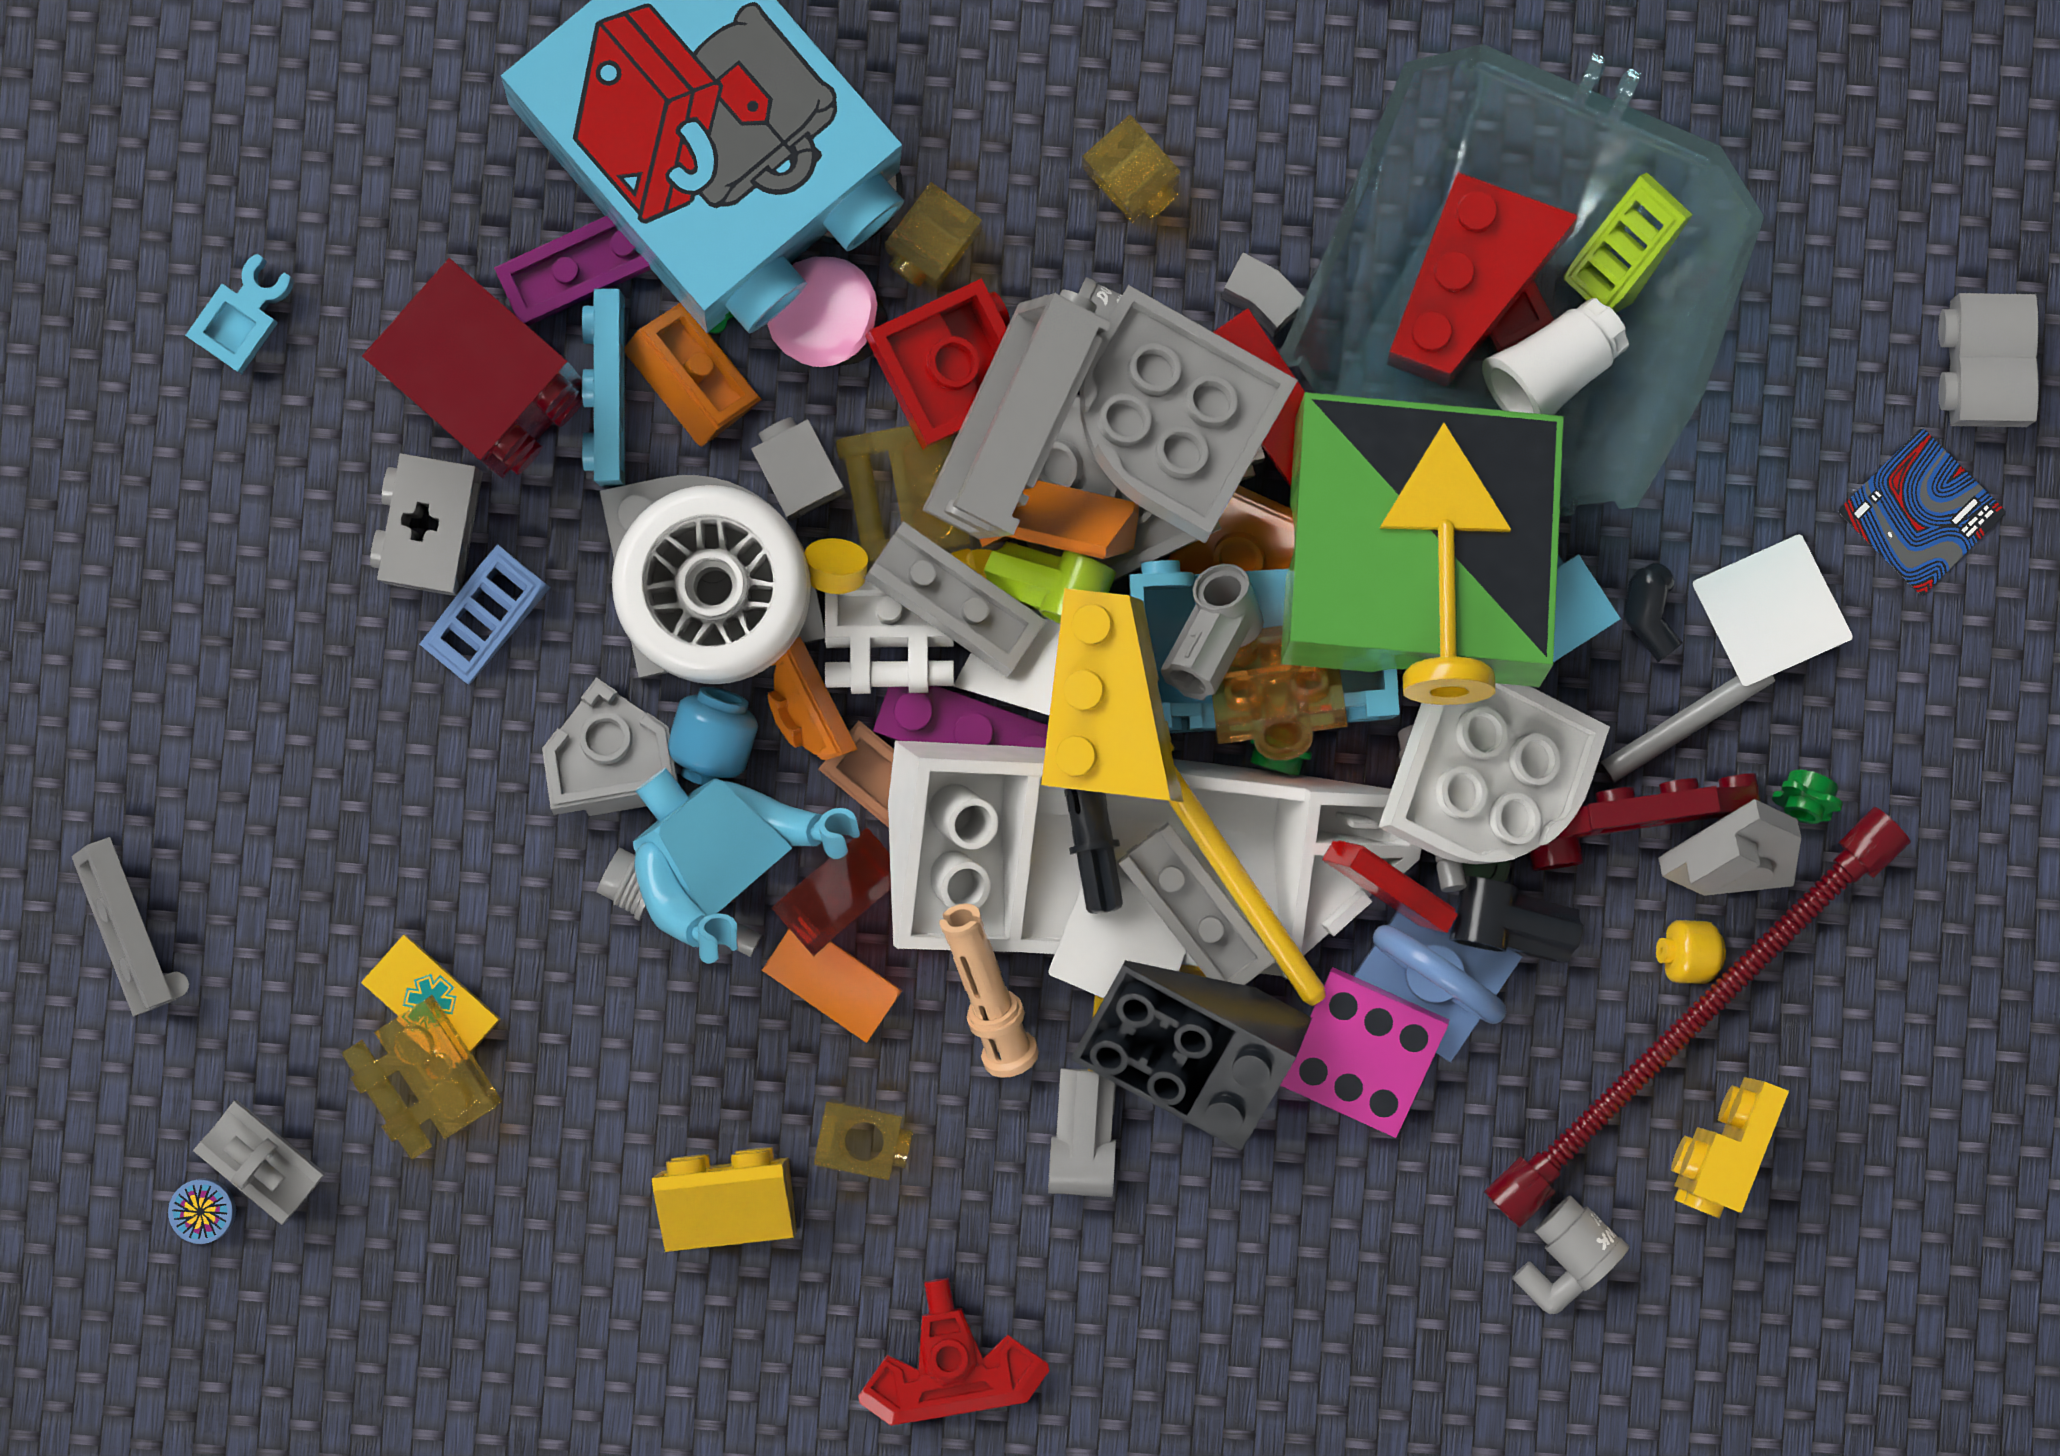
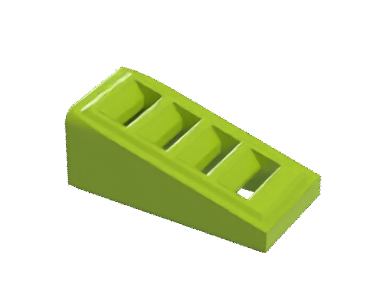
M1647 172L1640 175L1578 253L1565 272L1564 280L1586 301L1597 298L1603 305L1611 307L1615 313L1619 312L1634 302L1693 214ZM1640 205L1664 225L1660 231L1637 211ZM1626 226L1647 245L1646 248L1624 230ZM1611 248L1623 257L1631 267L1628 268L1610 251Z

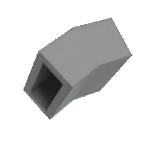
M1242 253L1221 299L1242 310L1248 308L1255 319L1272 337L1302 310L1306 301L1299 291L1278 270L1245 253Z

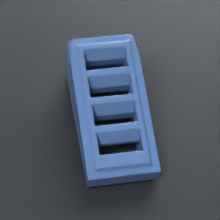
M497 544L419 645L465 683L470 685L551 587ZM499 571L523 590V593L516 601L491 581ZM482 591L508 611L501 621L475 601ZM466 610L493 631L486 641L459 620ZM450 630L477 651L470 662L443 640Z

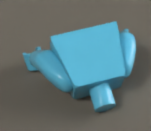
M664 768L635 791L657 818L653 825L633 841L636 852L634 868L646 909L654 924L663 932L692 947H699V956L707 964L714 963L719 959L718 944L726 945L732 951L738 949L736 921L729 915L718 912L792 849L791 846H818L822 842L824 850L829 857L840 859L848 852L845 838L842 835H849L853 838L860 836L857 819L854 813L848 809L834 808L821 815L786 805L751 788L717 778L687 795L667 768Z

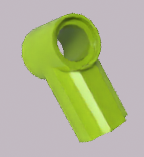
M1007 541L1000 549L992 550L984 569L987 580L1026 607L1039 611L1043 616L1058 624L1061 622L1065 588L1108 593L1116 575V572L1107 565L1075 552L1064 551L1062 557Z

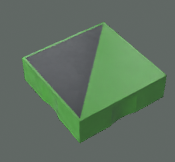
M1305 392L1295 418L1290 498L1294 522V548L1285 581L1281 664L1376 672L1391 669H1407L1418 661L1440 657L1438 530L1379 528L1442 424L1445 423L1511 528L1510 532L1454 531L1457 657L1477 659L1489 665L1494 671L1495 683L1540 687L1553 666L1564 416Z

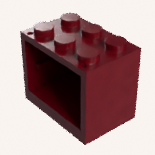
M450 258L446 260L362 355L374 368L502 479L510 470L517 475L522 473L543 448L537 442L540 436L553 422L562 427L583 404V398L579 394L582 390V378L569 362Z

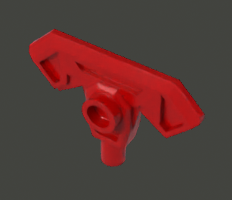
M949 1278L936 1279L924 1282L929 1313L922 1315L919 1368L917 1369L887 1354L858 1395L859 1403L892 1426L1027 1403L1048 1374L1049 1365L1048 1362L1008 1334L983 1358L962 1308L954 1309Z

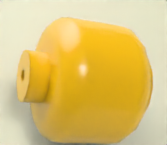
M1676 920L1668 926L1666 938H1660L1656 945V958L1659 963H1665V973L1673 982L1707 984L1717 977L1724 965L1725 942L1719 929L1711 922Z

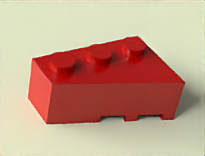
M1457 172L1389 351L1387 365L1447 387L1495 329L1498 322L1515 301L1535 280L1537 274L1559 247L1574 232L1579 215Z

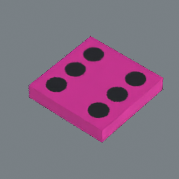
M1332 967L1324 984L1326 997L1314 1006L1310 1015L1312 1020L1298 1055L1280 1086L1396 1138L1450 1020Z

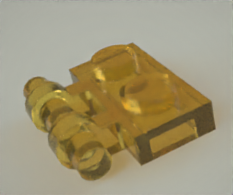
M433 994L374 1032L387 1051L382 1057L376 1060L363 1039L341 1052V1055L354 1073L350 1077L351 1082L359 1094L366 1091L386 1121L381 1126L391 1142L399 1141L411 1160L432 1147V1144L419 1126L421 1123L431 1118L442 1137L446 1139L493 1110L502 1102V1099ZM397 1070L400 1071L419 1100L408 1108L388 1079V1076Z

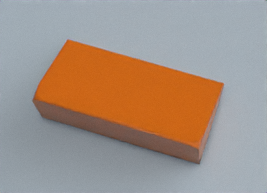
M681 303L640 328L624 348L628 358L700 447L717 437L762 400L712 336L703 330Z
M1037 480L1034 488L1023 490V494L1029 496V499L1025 506L1015 508L1012 516L1019 519L1020 522L1014 535L1006 536L1105 559L1134 549L1139 506L1133 501Z
M799 918L795 919L762 969L763 972L866 1043L903 991Z

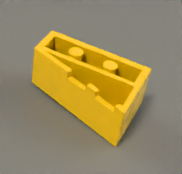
M1064 589L1041 785L1184 802L1180 782H1177L1170 747L1171 737L1168 722L1164 718L1157 683L1159 677L1143 600L1130 595Z

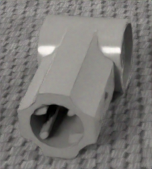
M1234 564L1211 566L1203 571L1195 580L1192 591L1196 605L1161 668L1165 682L1174 686L1186 697L1204 701L1206 696L1215 695L1239 648L1254 641L1262 631L1264 624L1263 616L1249 577L1241 567Z
M1060 1069L1056 1136H1051L1048 1193L1098 1197H1112L1116 1140L1111 1139L1116 1083L1093 1071H1088V1069Z

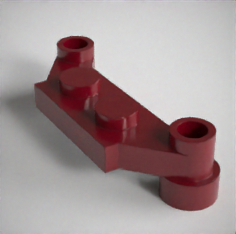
M1756 773L1728 776L1718 779L1719 787L1711 786L1699 788L1697 778L1673 780L1659 784L1660 794L1635 797L1634 787L1597 792V803L1580 807L1569 825L1555 839L1546 845H1540L1538 848L1530 851L1532 870L1545 871L1582 864L1583 857L1580 838L1707 819H1718L1719 821L1754 799L1761 802Z

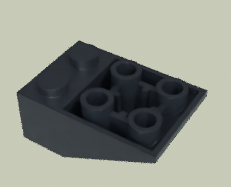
M1125 960L1073 1053L1071 1060L1242 1151L1295 1061L1312 1018L1255 987Z

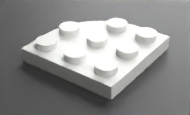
M1495 683V694L1488 699L1459 705L1421 703L1378 828L1434 855L1459 863L1490 864L1513 860L1525 855L1540 845H1546L1555 839L1569 825L1579 811L1591 785L1610 726L1531 686Z

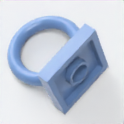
M1396 911L1388 925L1379 926L1373 934L1374 945L1353 976L1449 1019V1025L1436 1054L1451 1062L1480 1019L1490 1024H1496L1505 1018L1506 1006L1496 995L1522 956L1508 949L1506 952H1496L1455 943L1449 940L1452 926L1447 933L1418 926Z

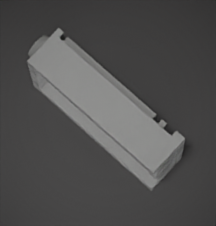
M1062 290L1060 295L1053 293L1018 304L922 511L977 539L1014 535L1020 520L1013 517L1012 514L1016 507L1025 506L1029 499V496L1023 494V490L1034 488L1101 344L1103 337L1097 334L1108 332L1112 322L1094 314L1097 305L1093 301L1078 293Z

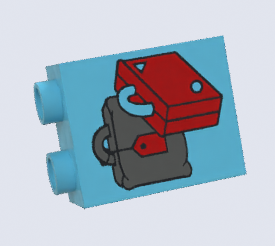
M591 0L501 75L509 106L599 210L609 217L615 224L616 229L621 231L635 247L636 252L642 255L650 265L651 270L706 333L726 318L725 315L729 312L732 313L748 333H753L784 310L807 285V282L790 264L828 231L846 251L856 248L887 223L904 203L903 198L888 182L900 170L902 144L777 0Z

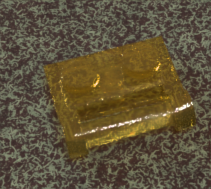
M908 425L844 437L835 441L838 459L845 460L861 544L859 546L868 555V565L874 564L890 541V539H885L870 455L889 451L901 522L903 523L904 521L944 550L971 546L968 533L922 511L952 448L951 437L922 450L911 426Z

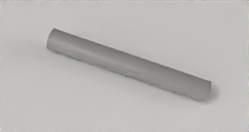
M1738 675L1602 760L1600 764L1612 783L1619 781L1775 682L1773 675L1749 686H1743Z

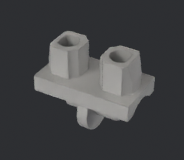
M238 1100L229 1106L216 1125L193 1150L281 1225L287 1222L326 1175Z

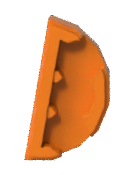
M797 637L786 653L771 665H776L773 674L774 691L768 692V702L776 725L795 748L803 746L822 760H828L858 750L801 637Z

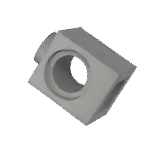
M789 417L769 426L758 434L762 443L751 448L789 522L846 493L808 419L796 425L793 418Z

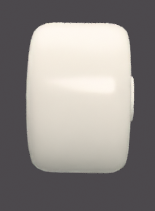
M702 485L670 493L654 502L636 518L625 533L615 557L612 572V592L615 609L625 633L636 648L651 662L666 672L688 681L703 684H723L752 677L767 669L786 653L799 635L805 622L810 603L811 581L807 559L802 546L787 521L774 508L760 498L736 488L720 485ZM710 571L725 572L732 581V591L727 600L718 605H707L701 602L697 595V585L700 578Z

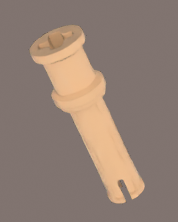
M968 903L955 905L942 914L944 919H940L939 924L950 946L954 962L971 1002L967 1021L971 1032L980 1037L984 1048L981 1055L986 1071L992 1076L1005 1078L1022 1074L1033 1066L1039 1054L1035 1038L1028 1032H1025L1022 1024L1025 1014L1020 998L1008 991L1004 984L991 943L983 927L984 924L979 908Z

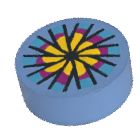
M196 1179L185 1183L173 1194L168 1208L169 1221L173 1230L182 1239L195 1244L209 1243L224 1236L232 1227L236 1216L235 1200L228 1188L222 1183L213 1179Z

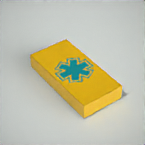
M406 934L394 944L361 982L455 1067H459L501 1020L500 1017Z

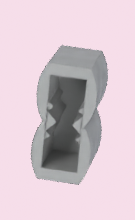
M1959 293L1950 300V309H1942L1939 317V344L1941 347H1949L1950 372H1942L1939 380L1938 398L1940 409L1949 411L1950 426L2028 427L2036 422L2038 410V368L2036 359L2038 306L2036 294Z

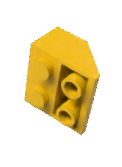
M773 1147L735 1151V1154L731 1155L730 1164L710 1166L709 1154L671 1158V1161L666 1162L667 1170L661 1171L652 1178L653 1193L665 1252L794 1238L797 1234L789 1157L774 1159Z

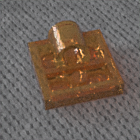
M1283 625L1262 628L1261 633L1254 641L1239 648L1215 695H1212L1218 744L1254 739L1258 752L1267 758L1289 760L1302 755L1312 744V731L1348 726L1340 669L1281 664Z

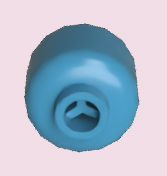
M702 687L699 689L698 694L689 695L679 702L670 730L668 750L671 758L683 767L681 771L683 778L693 783L704 785L715 778H734L744 772L758 729L756 717L747 710L748 701L745 698L727 690Z

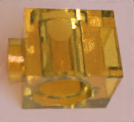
M1128 115L1082 156L1081 167L1131 223L1142 213H1145L1150 220L1153 219L1179 195L1173 186L1179 182L1181 171L1131 115Z
M930 182L885 242L887 253L894 257L889 263V267L917 288L926 281L938 289L983 230L982 219L934 183Z
M828 1099L825 1105L813 1165L890 1180L893 1166L906 1168L913 1130L901 1128L904 1114ZM862 1122L875 1125L883 1135L884 1144L882 1151L872 1158H860L853 1154L847 1144V1135L852 1126Z

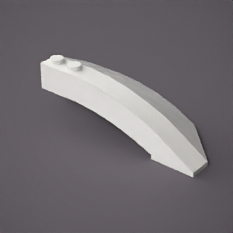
M895 741L888 799L893 945L897 949L951 950L939 921L944 919L942 914L949 908L958 904L968 903L979 908L984 924L983 927L993 951L1055 954L1082 887L1077 854L1070 855L1069 848L1074 846L1070 814L1064 795V790L1068 788L1041 785L1045 748ZM1173 759L1174 765L1303 956L1328 933L1335 936L1372 903L1369 898L1372 895L1370 892L1322 861L1333 841L1338 842V840L1364 846L1402 873H1405L1420 859L1421 848L1378 828L1391 789L1304 775L1296 776L1278 771ZM1105 793L1113 840L1119 839L1120 846L1114 848L1118 875L1131 880L1117 861L1126 855L1127 851L1133 846L1139 845L1151 832L1161 828L1168 822L1265 946L1167 800ZM1186 951L1182 964L1198 966ZM1276 961L1261 972V974L1277 975L1287 979Z

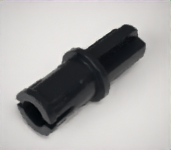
M1065 789L1064 795L1070 814L1074 846L1069 848L1070 855L1077 854L1086 910L1091 914L1118 910L1122 907L1123 899L1114 848L1119 847L1120 842L1119 839L1113 840L1106 795L1102 792Z

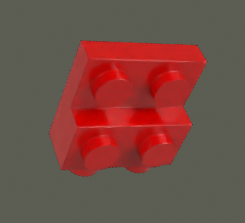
M982 278L875 327L865 335L922 450L959 433L1010 323L1009 313L1003 300L995 291L988 292Z

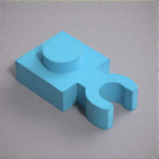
M259 254L253 255L245 263L242 269L243 286L239 292L235 293L224 284H221L185 335L241 375L278 324L277 321L265 314L264 310L269 303H277L285 299L291 292L294 284V279L284 272L274 286L270 288L260 287L258 275L265 267L267 261Z

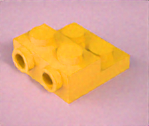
M1744 1077L1740 1088L1732 1085L1723 1100L1718 1116V1121L1726 1124L1722 1135L1697 1127L1693 1138L1686 1135L1682 1138L1671 1165V1171L1679 1174L1674 1185L1678 1187L1674 1200L1717 1218L1721 1217L1724 1206L1742 1213L1789 1091L1765 1081Z

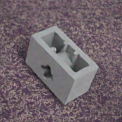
M399 454L397 468L388 467L383 481L381 501L383 505L390 506L386 531L376 530L371 548L370 566L379 568L377 580L388 585L456 596L460 592L464 582L483 475L482 471L476 466ZM425 508H429V515L439 521L437 531H426L423 542L419 541V533L410 528V522L412 518H422Z

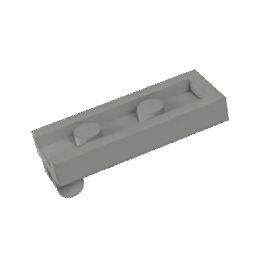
M904 521L864 577L868 582L1006 677L1014 670L1046 622L1044 618Z
M1168 822L1161 828L1151 832L1139 845L1133 846L1127 851L1126 855L1117 861L1206 977L1246 985L1276 961Z
M108 837L84 846L71 857L132 1016L134 1017L156 1009L183 996L189 988L188 979L180 972L163 975L111 838Z

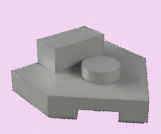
M597 677L582 695V701L561 729L557 728L542 748L550 807L554 815L586 810L588 816L645 807L646 804L635 791L664 768H667L678 782L676 763L669 755L668 750L669 727L648 712L646 714L627 701L616 690Z
M1754 799L1659 857L1662 877L1704 896L1794 886L1801 844L1798 820Z

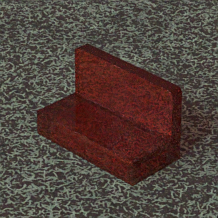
M868 827L860 833L858 838H853L846 844L848 852L844 857L840 859L829 858L772 907L774 912L813 957L891 892L890 853Z

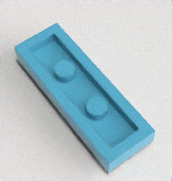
M594 289V306H583L582 310L583 343L594 344V369H583L582 375L583 406L594 407V433H583L584 471H594V481L599 486H625V297L620 289Z

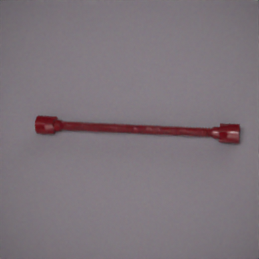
M1874 806L1838 842L1842 846L1843 851L1833 860L1835 863L1832 865L1833 870L1828 869L1826 871L1827 876L1822 875L1820 877L1821 881H1816L1815 887L1811 886L1809 888L1810 893L1805 892L1803 894L1804 899L1799 898L1797 900L1798 904H1793L1791 906L1792 910L1788 909L1786 911L1787 916L1782 915L1780 917L1781 922L1776 921L1774 923L1775 927L1771 926L1768 929L1769 933H1763V939L1758 938L1757 944L1751 945L1752 950L1747 949L1745 951L1746 956L1741 955L1739 957L1740 962L1735 961L1733 963L1734 967L1728 968L1729 973L1724 972L1722 974L1723 979L1718 978L1716 980L1717 985L1712 984L1710 986L1711 990H1706L1704 992L1705 996L1701 995L1699 997L1700 1002L1695 1001L1693 1003L1694 1007H1688V1013H1682V1019L1677 1018L1675 1020L1676 1025L1671 1024L1670 1031L1665 1030V1036L1660 1035L1658 1037L1659 1042L1654 1041L1652 1043L1653 1048L1648 1047L1646 1049L1647 1054L1642 1053L1640 1055L1641 1059L1637 1058L1635 1060L1636 1065L1631 1064L1629 1066L1630 1071L1625 1070L1623 1072L1624 1077L1619 1076L1617 1078L1618 1083L1612 1082V1088L1607 1087L1606 1094L1601 1093V1099H1595V1105L1590 1104L1588 1106L1589 1111L1584 1110L1582 1112L1583 1117L1578 1116L1576 1118L1578 1122H1572V1128L1567 1127L1565 1129L1566 1134L1561 1133L1559 1135L1560 1140L1555 1139L1553 1141L1554 1146L1549 1145L1547 1147L1548 1152L1546 1150L1542 1153L1537 1152L1528 1162L1520 1156L1484 1191L1489 1199L1517 1227L1521 1228L1555 1193L1550 1185L1561 1175L1559 1172L1562 1169L1561 1164L1566 1165L1568 1163L1567 1159L1574 1157L1572 1153L1577 1154L1580 1151L1578 1147L1583 1148L1585 1141L1590 1142V1136H1596V1130H1602V1124L1607 1125L1609 1123L1608 1118L1613 1119L1614 1112L1619 1113V1107L1624 1108L1626 1106L1625 1101L1630 1102L1632 1100L1631 1095L1636 1096L1638 1094L1637 1089L1642 1090L1644 1088L1642 1084L1647 1085L1649 1083L1648 1078L1653 1079L1655 1077L1654 1072L1659 1073L1661 1071L1660 1067H1666V1061H1672V1055L1677 1056L1679 1053L1678 1049L1683 1050V1044H1689V1038L1694 1039L1696 1037L1695 1032L1700 1033L1702 1031L1701 1026L1706 1027L1708 1025L1707 1020L1712 1021V1015L1717 1016L1719 1014L1718 1009L1723 1010L1725 1008L1724 1003L1729 1004L1731 1002L1730 997L1734 999L1737 996L1736 992L1740 993L1742 991V986L1747 987L1748 981L1754 980L1753 975H1759V969L1764 970L1766 968L1765 963L1770 964L1772 962L1771 958L1777 957L1776 952L1781 953L1783 951L1782 946L1787 947L1789 945L1788 940L1793 941L1795 939L1794 934L1799 935L1801 933L1800 929L1804 930L1806 923L1810 924L1812 918L1818 916L1817 911L1823 912V906H1829V900L1834 901L1835 895L1841 894L1840 889L1845 890L1847 888L1846 883H1856L1866 873L1871 878H1874L1911 843L1909 837L1895 821L1881 809Z

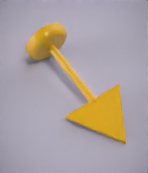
M1443 423L1379 529L1438 530L1440 657L1424 659L1408 667L1403 674V694L1412 701L1425 704L1459 705L1478 702L1494 695L1495 675L1493 669L1480 660L1457 657L1454 531L1510 532L1511 528L1446 424Z

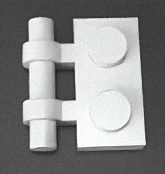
M867 580L859 589L849 593H825L826 648H850V662H825L826 688L851 687V694H871V687H909V693H928L929 686H954V660L928 661V647H954V640ZM908 647V661H871V648Z

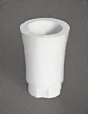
M1597 298L1589 299L1577 309L1567 310L1550 324L1521 342L1486 358L1482 364L1486 385L1503 411L1555 415L1586 384L1613 364V359L1627 350L1629 342L1625 334L1626 328L1611 307L1603 305Z

